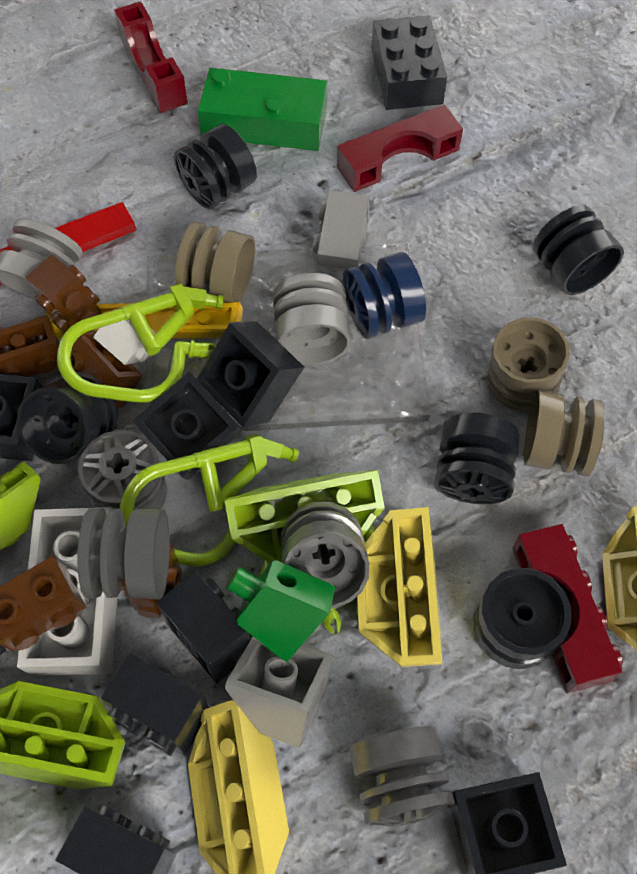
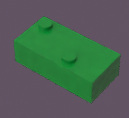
M209 67L198 107L200 133L202 135L213 127L224 123L234 129L245 143L319 151L327 111L328 80Z

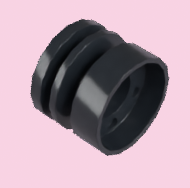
M224 123L202 134L200 141L193 140L187 146L179 148L174 153L175 167L185 188L194 200L207 210H212L219 206L220 202L227 201L231 196V192L239 193L253 184L257 178V168L246 143L234 129Z
M586 205L573 206L552 218L539 231L532 247L535 255L542 261L546 269L552 270L551 274L564 293L568 295L581 294L604 281L617 268L624 255L621 244L610 231L604 230L602 221L596 218L594 211Z
M77 373L88 382L105 385L97 377L86 373ZM62 377L53 383L37 389L24 398L18 409L17 425L20 437L26 447L39 459L52 464H68L79 458L90 442L104 433L114 431L118 419L116 400L92 397L80 393L72 388Z
M480 412L461 413L448 418L443 424L439 448L441 455L438 458L434 481L437 490L449 498L471 504H495L511 498L515 485L513 479L516 475L514 463L518 456L520 438L517 427L504 418Z

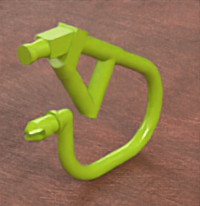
M182 284L170 287V293L81 320L72 325L61 338L57 352L59 371L72 388L88 396L138 403L155 401L182 378L185 354L189 355L188 358L194 356L209 359L216 346L211 343H197L195 340H191V342L177 341L173 346L171 369L166 380L156 387L140 390L94 384L81 378L71 365L73 344L86 332L124 320H130L147 355L152 356L159 353L178 330L193 316L194 308L204 310V307H216V309H222L224 296L211 295L206 293V290L183 287ZM174 306L176 312L154 335L144 315Z
M255 433L243 436V441L149 466L140 471L130 481L124 491L119 509H121L124 515L126 528L138 494L147 483L158 477L200 467L209 511H218L224 508L225 499L236 496L267 465L266 455L278 459H287L288 462L295 463L299 450L264 439L262 435ZM247 455L248 463L220 489L215 463ZM228 527L223 540L207 552L190 553L177 549L174 550L179 564L200 567L210 565L225 557L232 550L236 542L231 539Z

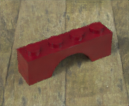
M140 1L114 9L120 39L160 113L187 105L184 76L174 58L166 59L153 27L152 19L143 3Z
M444 104L337 145V168L353 192L381 182L382 165L394 155L407 152L418 153L434 161L459 151L463 127Z
M563 524L519 534L513 546L519 567L538 570L552 577L565 591L571 606L569 636L567 641L553 654L566 693L569 694L612 682L623 673L621 669L623 666L622 656L618 647L615 644H611L606 631V616L601 607H596L591 594V579L585 570H581L577 560L578 550L574 538L571 535H567Z

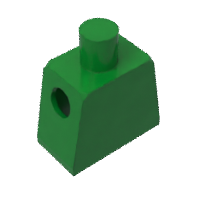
M272 561L259 578L238 567L226 585L227 590L243 599L236 618L238 625L286 662L290 660L329 615L335 592L334 585L279 561Z

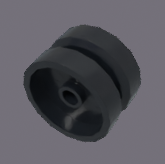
M516 568L502 572L490 582L474 613L473 630L479 646L490 659L508 668L526 669L540 665L563 642L571 626V606L565 591L552 577L538 570Z

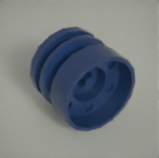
M398 252L380 258L377 261L376 269L371 263L366 262L362 263L359 268L353 266L346 268L343 272V286L346 291V303L358 332L366 340L376 337L378 332L383 335L389 333L392 322L396 327L402 329L425 320L426 298L423 285L412 259L406 253Z

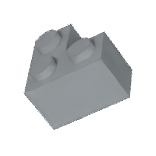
M329 190L327 201H321L319 221H321V233H315L313 253H318L319 265L345 269L353 266L359 268L361 251L364 250L369 223V195Z

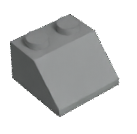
M252 637L226 681L225 689L260 734L300 748L326 692L334 655L303 644L290 660L286 662L256 638Z

